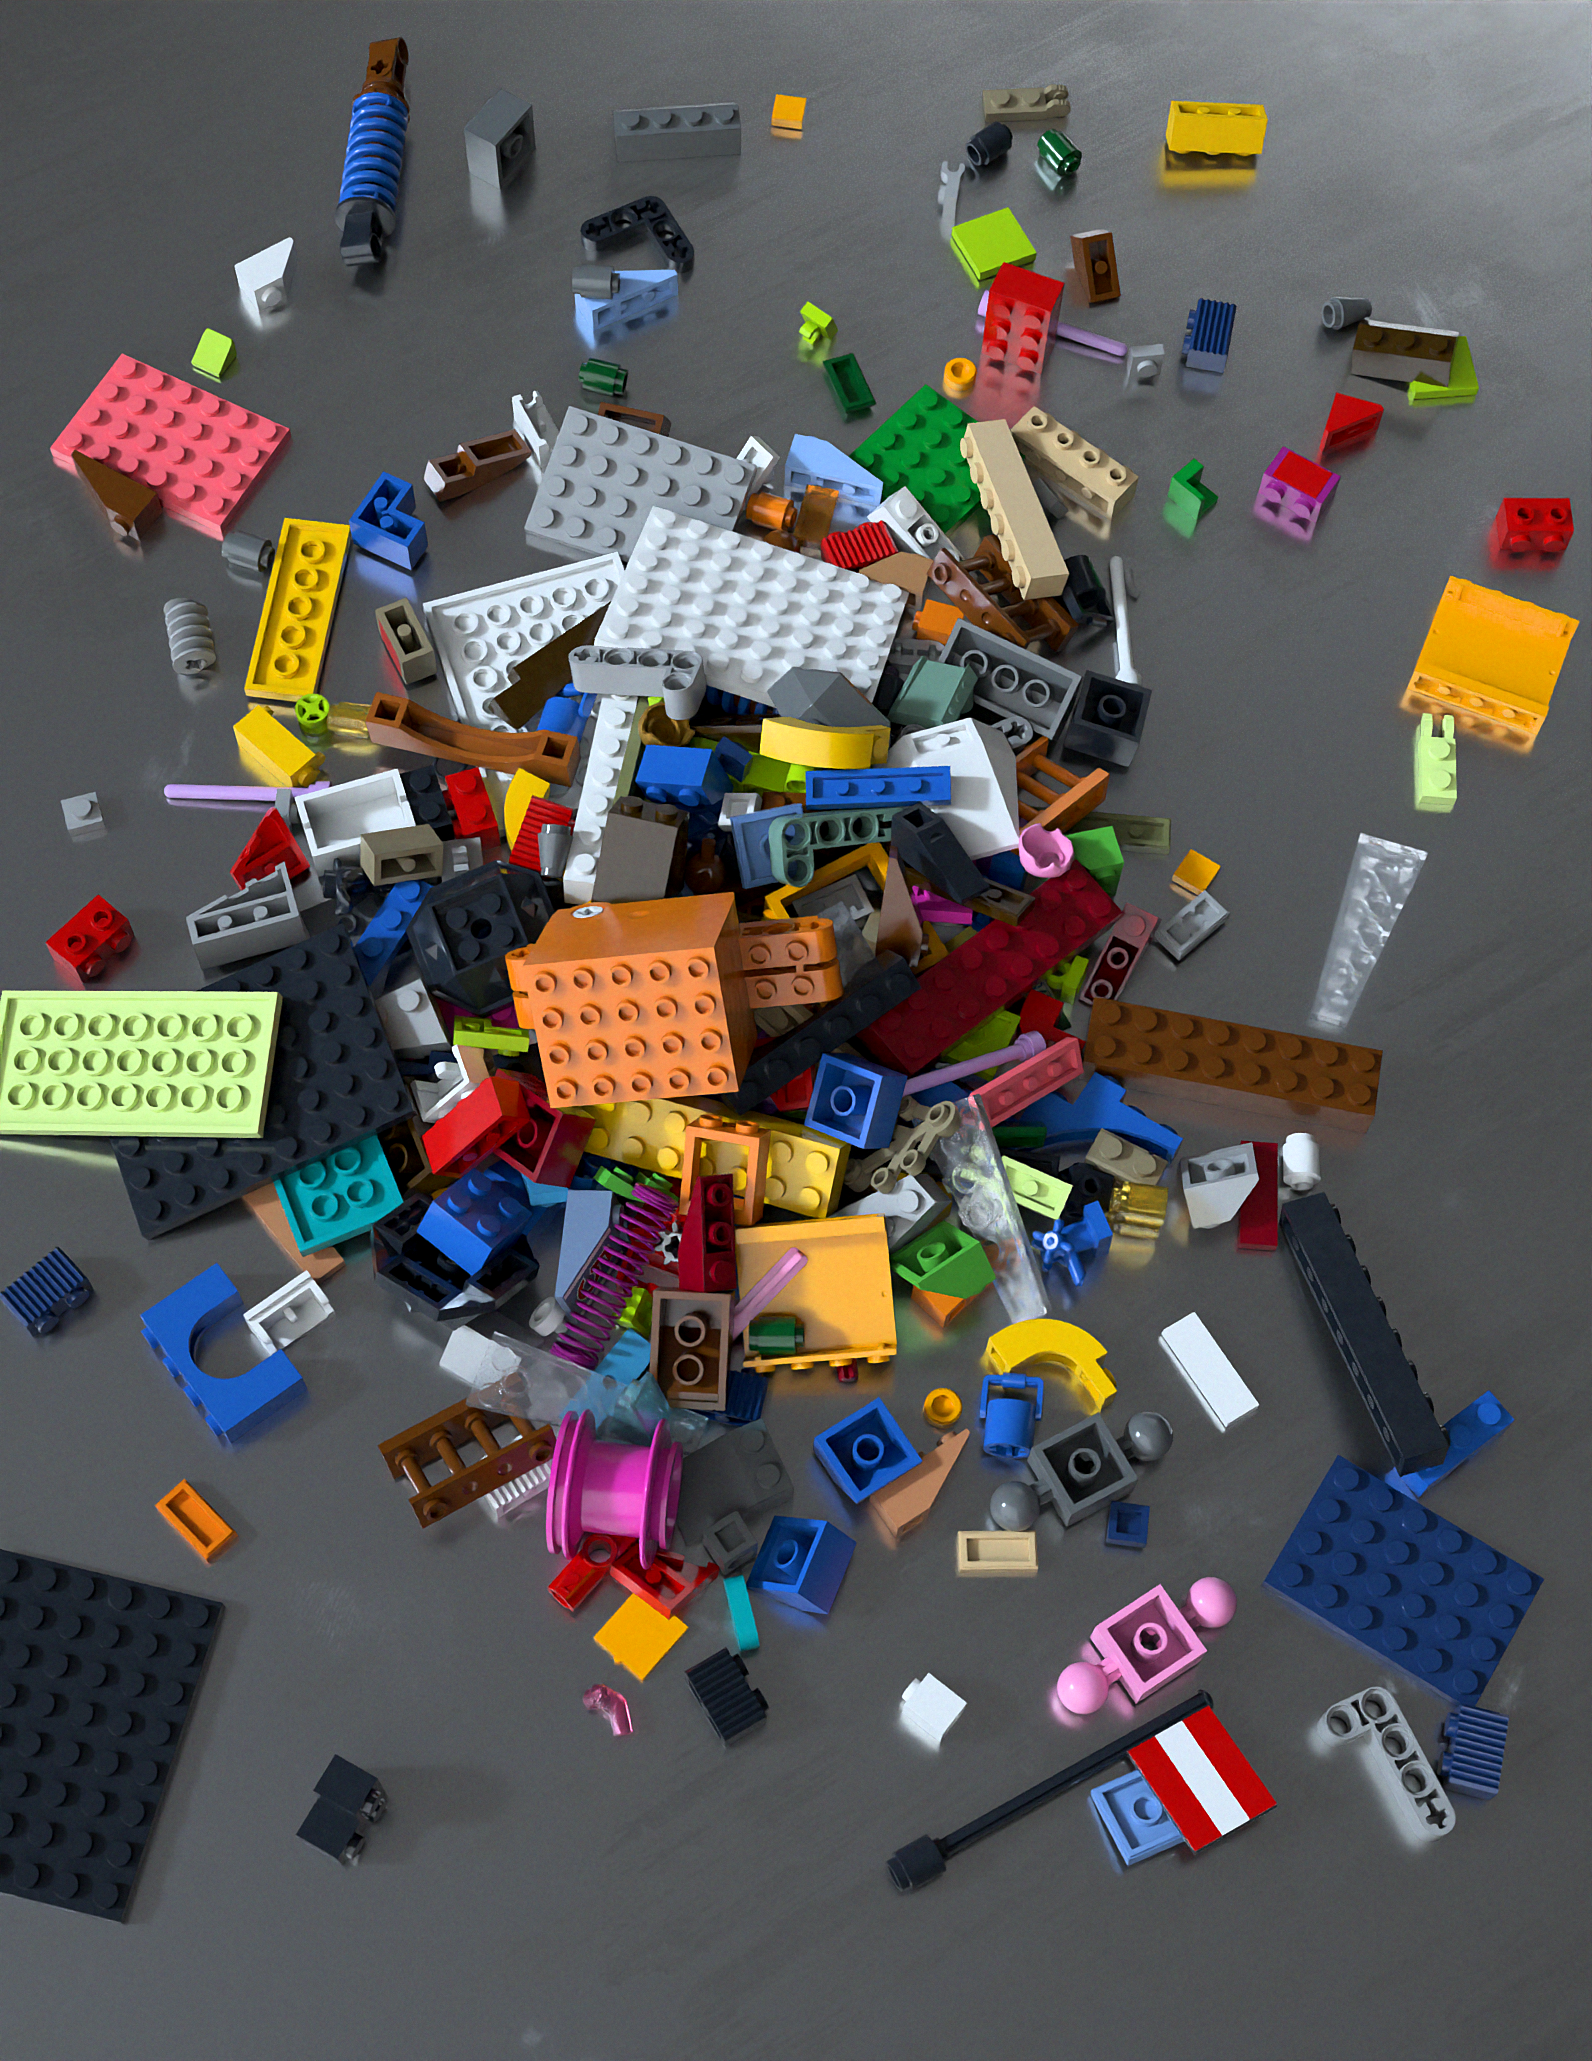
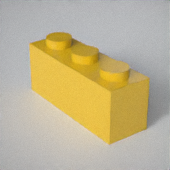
M1171 101L1166 139L1169 150H1174L1181 154L1191 151L1205 152L1210 155H1218L1221 152L1235 153L1240 156L1261 154L1268 118L1264 105Z

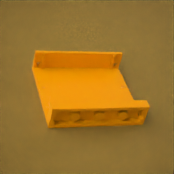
M1450 575L1407 689L1537 735L1547 716L1551 695L1570 641L1580 621L1564 613H1556L1539 607L1532 602L1522 601L1505 595L1501 591L1491 590L1476 585L1467 579H1459Z
M885 1213L754 1224L752 1227L735 1226V1254L740 1301L790 1248H797L808 1259L804 1267L753 1319L759 1320V1316H796L797 1324H804V1347H797L796 1355H759V1351H750L748 1324L743 1330L745 1350L743 1367H753L756 1373L776 1370V1365L791 1363V1369H807L814 1367V1361L829 1360V1366H844L852 1364V1358L867 1357L868 1363H880L890 1361V1355H897L898 1347Z

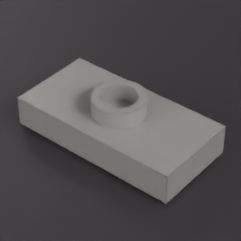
M1204 890L1156 930L1154 938L1175 958L1180 960L1227 921L1230 912L1209 892Z

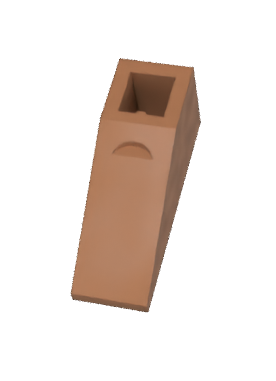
M968 1428L959 1434L955 1431L949 1432L936 1443L938 1447L928 1454H925L923 1451L919 1452L918 1455L922 1459L920 1465L870 1496L869 1501L895 1539L928 1518L968 1444L970 1437Z

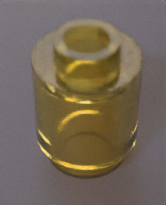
M342 701L339 704H331L327 718L328 731L335 732L336 736L370 740L365 720L371 705Z

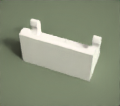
M538 391L533 392L534 399L529 404H525L521 394L512 397L514 420L540 468L547 466L559 431L543 404L542 397Z
M306 1270L243 1315L251 1331L271 1356L280 1349L284 1351L332 1317L335 1312L328 1303L329 1300Z

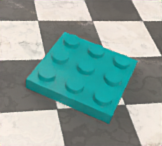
M377 1135L273 1182L302 1257L371 1230L375 1222L403 1203Z

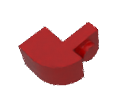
M1034 989L1030 990L1020 1012L1021 1019L1016 1031L1017 1040L1022 1034L1037 1031L1042 1035L1047 1049L1066 1037H1077L1056 1028L1061 1019L1064 1003ZM1077 1038L1082 1058L1086 1041Z

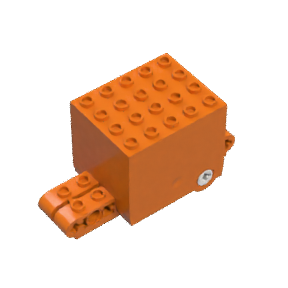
M734 892L619 904L593 902L574 906L570 909H560L551 916L535 944H528L527 947L515 949L505 955L511 989L514 990L513 1000L518 1025L523 1029H535L550 1108L739 1092L758 1037L753 1008L825 1002L837 999L844 994L839 960L835 958L838 952L832 920L819 918L818 916L739 923Z

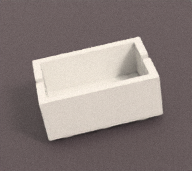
M398 768L295 797L318 877L324 875V870H333L335 858L341 860L342 866L360 865L361 834L416 826Z

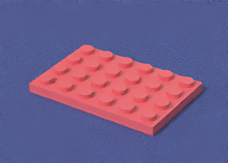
M121 354L50 447V450L54 457L71 465H74L71 454L74 450H77L157 492L161 506L223 533L290 440L291 432L285 426Z

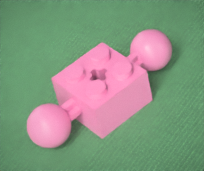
M1217 1577L1202 1578L1191 1586L1187 1594L1186 1605L1178 1610L1164 1588L1159 1584L1097 1625L1090 1638L1104 1657V1660L1096 1665L1088 1662H1077L1063 1670L1057 1683V1692L1062 1704L1077 1714L1093 1713L1105 1703L1109 1685L1118 1679L1135 1704H1137L1199 1663L1207 1649L1193 1629L1199 1625L1206 1628H1219L1226 1625L1233 1618L1237 1609V1598L1233 1588L1226 1581ZM1142 1639L1146 1643L1151 1640L1155 1643L1152 1651L1145 1649L1141 1645Z

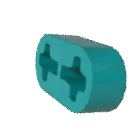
M743 1575L723 1579L740 1652L760 1648L757 1628Z

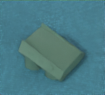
M923 655L914 664L887 715V719L890 722L902 725L917 724L925 729L959 721L960 714L969 712L973 707V687L978 677L969 664L963 668L930 661Z

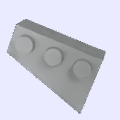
M285 862L275 866L276 871L259 881L254 878L245 883L246 888L229 898L224 895L186 917L192 944L201 970L292 946L306 940Z
M421 979L374 1000L397 1060L406 1058L422 1059L430 1055L431 1051L453 1054L452 1047L455 1046L453 1045V1038L436 999L430 994L428 986Z
M928 1174L909 1175L897 1181L895 1187L889 1193L882 1194L877 1191L831 1214L828 1218L885 1213L890 1256L913 1241L952 1201Z

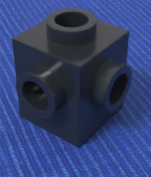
M1081 1162L1073 1163L1072 1166L1058 1173L1059 1180L1073 1186L1063 1207V1210L1066 1211L1065 1215L1081 1219L1084 1206L1095 1201H1099L1103 1213L1109 1212L1114 1176L1095 1171L1093 1165Z

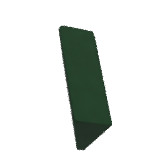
M1002 1121L989 1130L969 1127V1143L999 1148L1044 1147L1047 1135V1127L1041 1121Z

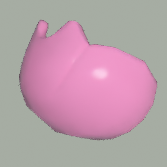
M1038 823L1024 829L1019 838L1020 862L1029 874L1041 878H1055L1070 869L1075 855L1072 841L1063 835L1060 829L1049 832L1044 830L1042 825Z

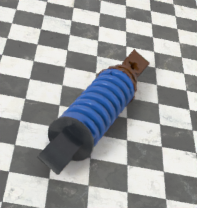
M402 37L370 43L366 81L362 85L361 93L353 97L351 104L353 106L352 118L350 121L340 198L335 210L336 224L343 231L340 252L343 262L347 267L380 262L382 239L390 236L395 230L396 217L394 212L396 210V198L398 197V185L400 183L399 173L402 168L401 159L404 154L405 133L410 121V106L405 100L404 90L409 53L406 42Z

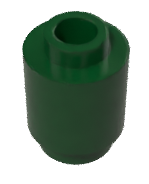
M1050 129L1038 140L1037 147L1040 149V155L1058 175H1070L1079 168L1082 152L1062 131Z
M589 358L587 363L581 364L578 382L583 383V390L611 397H614L616 394L623 396L628 380V370L621 368L620 364Z
M759 1316V1320H750L749 1322L750 1351H759V1355H796L797 1347H804V1324H797L796 1316Z

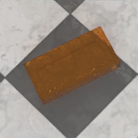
M807 484L793 533L801 547L821 550V540L829 535L839 499L838 490Z

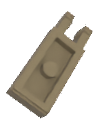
M1051 84L1045 89L1040 87L983 90L982 103L985 122L1046 120V118H1056L1058 116L1065 117L1071 111L1070 102L1066 101V98L1069 96L1068 88L1060 84Z

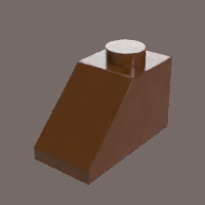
M1098 229L1071 235L1074 266L1088 301L1092 303L1121 296L1112 232Z

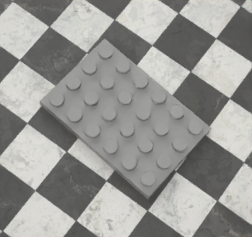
M569 406L524 530L526 533L597 556L618 552L622 564L627 565L653 506L735 532L756 475L757 466Z

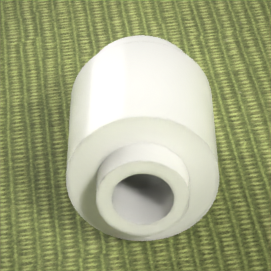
M1295 1133L1289 1135L1286 1138V1144L1283 1145V1181L1291 1185V1188L1294 1190L1305 1191L1312 1189L1313 1185L1321 1180L1320 1146L1316 1143L1315 1136L1311 1134Z

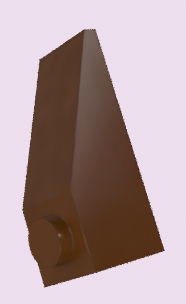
M74 450L71 456L77 474L110 522L111 527L123 536L128 534L140 541L163 513L157 492Z
M890 846L874 958L888 949L902 956L910 967L918 968L919 955L927 956L930 934H923L924 920L898 847Z

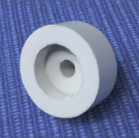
M552 1296L546 1298L537 1306L529 1320V1326L541 1336H547L553 1331L558 1334L565 1333L568 1330L564 1326V1322H566L563 1319L565 1312Z

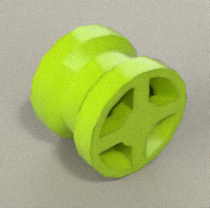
M307 694L297 701L295 713L301 732L310 737H320L330 731L333 725V718L330 713V705L325 697L319 694ZM317 716L319 717V718H317V719H312V720H310L311 717H312V718H313V717H317Z

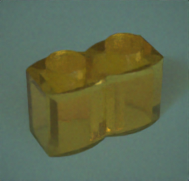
M1122 1181L1120 1189H1113L1109 1212H1107L1106 1216L1108 1224L1112 1225V1233L1157 1240L1160 1227H1162L1166 1215L1169 1188Z

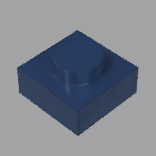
M724 736L716 745L715 755L725 772L742 783L750 773L753 755L742 744L732 742Z
M1111 1501L1109 1505L1106 1543L1145 1548L1147 1544L1150 1506Z

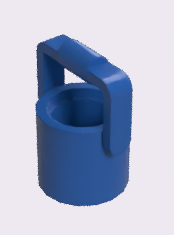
M573 683L566 684L554 697L547 700L536 731L545 729L576 736L580 745L597 693L579 692L575 689ZM583 695L581 703L569 699L570 697Z
M1003 1372V1375L990 1374L985 1376L982 1385L980 1418H986L983 1450L986 1453L1010 1459L1029 1457L1031 1448L1034 1446L1036 1421L1042 1422L1045 1385L1041 1378L1027 1377V1374L1005 1372ZM990 1385L1015 1389H1026V1387L1038 1388L1036 1407L1029 1402L1017 1399H995L989 1401Z

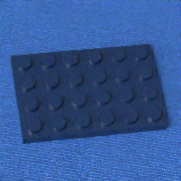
M1338 1455L1261 1586L1458 1707L1461 1703L1476 1706L1544 1578Z

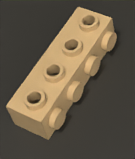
M1033 406L1010 430L1018 451L1026 456L1025 463L1110 521L1135 496L1139 476L1134 474L1129 467L1121 465L1109 457L1104 450L1096 448L1085 441L1076 431L1069 430L1057 422L1049 413H1044Z

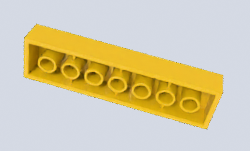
M698 1095L578 1106L596 1119L584 1152L682 1179L686 1126L700 1118V1115H718L723 1118V1122L735 1124L741 1120L759 1123V1128L771 1130L764 1203L818 1219L828 1218L838 1209L851 1144L808 1126L751 1110L739 1117L724 1105L723 1102ZM702 1138L699 1176L732 1173L733 1194L745 1197L749 1146Z

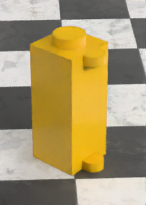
M260 705L256 706L233 726L238 745L286 787H308L315 781L320 773L319 767L326 760L325 755L321 752L313 753L272 717L274 711L268 706L263 708Z

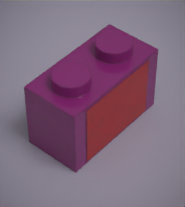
M1283 446L1264 472L1258 493L1264 495L1268 500L1277 502L1294 511L1298 516L1316 523L1334 498L1341 476Z

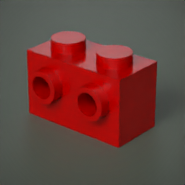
M1503 498L1496 515L1500 550H1513L1516 552L1526 550H1546L1548 552L1566 550L1574 533L1570 498Z
M479 767L445 776L447 790L442 791L448 811L453 810L455 819L451 820L455 839L480 837L482 851L501 846L498 824Z
M98 894L45 943L52 958L83 984L90 977L99 974L104 968L105 963L113 955L125 950L135 935L129 920Z

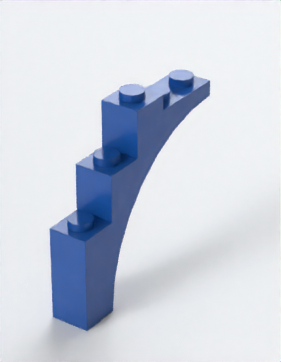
M1094 1072L1073 1105L1068 1103V1100L1062 1094L1052 1091L1030 1104L1019 1120L1015 1119L1014 1115L1004 1120L1041 1121L1046 1125L1047 1135L1044 1147L1006 1148L1026 1152H1036L1060 1144L1094 1142L1101 1128L1149 1151V1154H1155L1167 1160L1171 1164L1178 1154L1183 1138L1178 1136L1172 1127L1166 1124H1157L1147 1118L1145 1113L1136 1106L1123 1104L1127 1090L1113 1077L1102 1076L1097 1072ZM969 1129L960 1142L969 1143ZM939 1179L950 1192L962 1199L967 1194L973 1197L979 1185Z

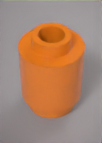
M765 492L760 494L753 493L749 498L746 508L747 519L752 520L755 525L772 530L792 528L798 513L797 508H794L793 500Z

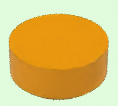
M966 358L950 360L944 370L946 385L956 391L970 389L976 382L977 369L975 364Z
M935 1389L925 1399L924 1416L936 1428H950L961 1417L962 1401L958 1394L950 1389Z

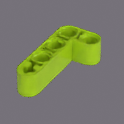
M693 737L687 747L712 749L715 753L716 745L719 742L702 737ZM749 751L753 755L750 773L742 783L728 773L726 774L734 786L732 793H757L762 798L763 791L806 793V771H823V768L788 763Z

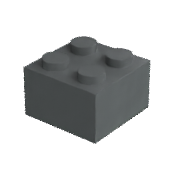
M500 89L493 98H489L485 102L483 109L475 118H471L467 122L464 129L469 173L499 189L508 181L536 149L532 104L503 89Z

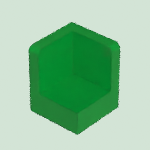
M1194 458L1172 476L1167 497L1197 520L1217 503L1218 496L1200 482L1204 466Z

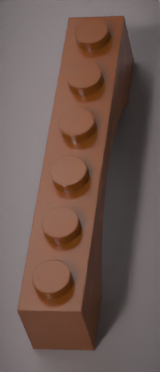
M376 692L365 720L372 743L513 775L516 774L518 768H521L548 783L570 788L581 760L578 737L545 729L523 733L480 729L440 716L410 699Z

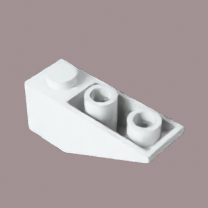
M906 486L889 496L867 516L873 523H878L880 520L885 522L896 548L900 552L920 554L925 558L934 560L940 549L946 548L958 562L966 560Z

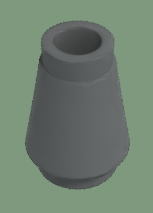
M1332 297L1323 304L1321 316L1326 327L1338 330L1370 317L1372 306L1367 298Z
M542 824L541 833H537L541 876L563 878V871L573 841V836H570L571 827Z

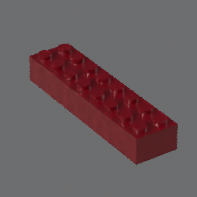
M1075 859L1068 871L1059 877L1048 879L1028 894L1035 897V906L1017 927L997 919L992 921L919 976L917 981L921 989L857 1033L856 1037L881 1066L907 1075V1080L917 1077L921 1072L927 1071L1109 931L1122 915V910L1079 861Z

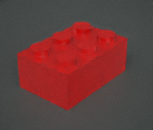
M1003 262L989 290L981 353L995 360H1002L1017 365L1024 370H1031L1041 374L1055 346L1065 283Z

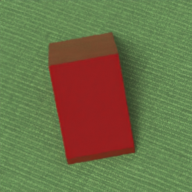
M1336 392L1319 446L1320 450L1325 452L1377 430L1384 412L1382 405Z

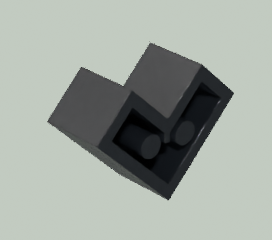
M335 1754L313 1790L318 1799L296 1833V1836L304 1844L343 1866L347 1858L352 1860L358 1854L365 1840V1837L361 1836L369 1821L375 1823L379 1819L387 1801L383 1799L386 1792L378 1778Z

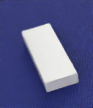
M1195 1312L1163 1330L1162 1336L1225 1427L1230 1426L1258 1408V1402Z

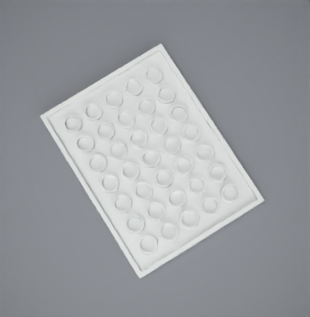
M653 506L595 637L594 646L697 652L703 659L706 685L775 707L767 690L791 667L841 672L872 703L909 592L901 590L894 584L885 585L870 580L863 574Z
M618 552L423 603L424 613L461 724L497 732L523 733L536 731L544 706L520 729H514L494 715L488 706L494 697L512 686L507 676L513 667L612 601L625 571ZM597 693L579 745L581 760L572 787L550 783V795L547 800L572 808L573 817L577 816L603 694ZM583 695L570 697L569 699L581 703ZM479 767L498 824L500 837L506 836L504 805L508 788L515 775Z

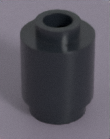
M995 121L971 136L969 142L965 145V150L969 159L975 165H986L1011 149L1013 136L1005 124Z

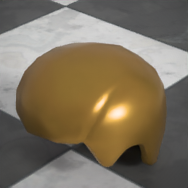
M664 702L648 706L638 722L639 736L645 746L686 747L695 734V730L690 729L689 718L675 720L668 717Z

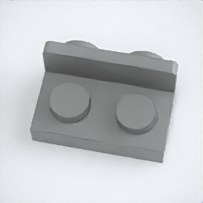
M856 874L796 899L790 905L796 918L818 916L819 918L832 920L836 940L837 936L846 932L854 935L863 931L871 912H874Z

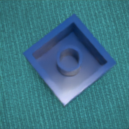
M822 1053L804 1125L862 1149L889 1148L908 1076L849 1053Z
M474 1167L432 1201L417 1232L472 1276L507 1248H511L516 1244L532 1213Z

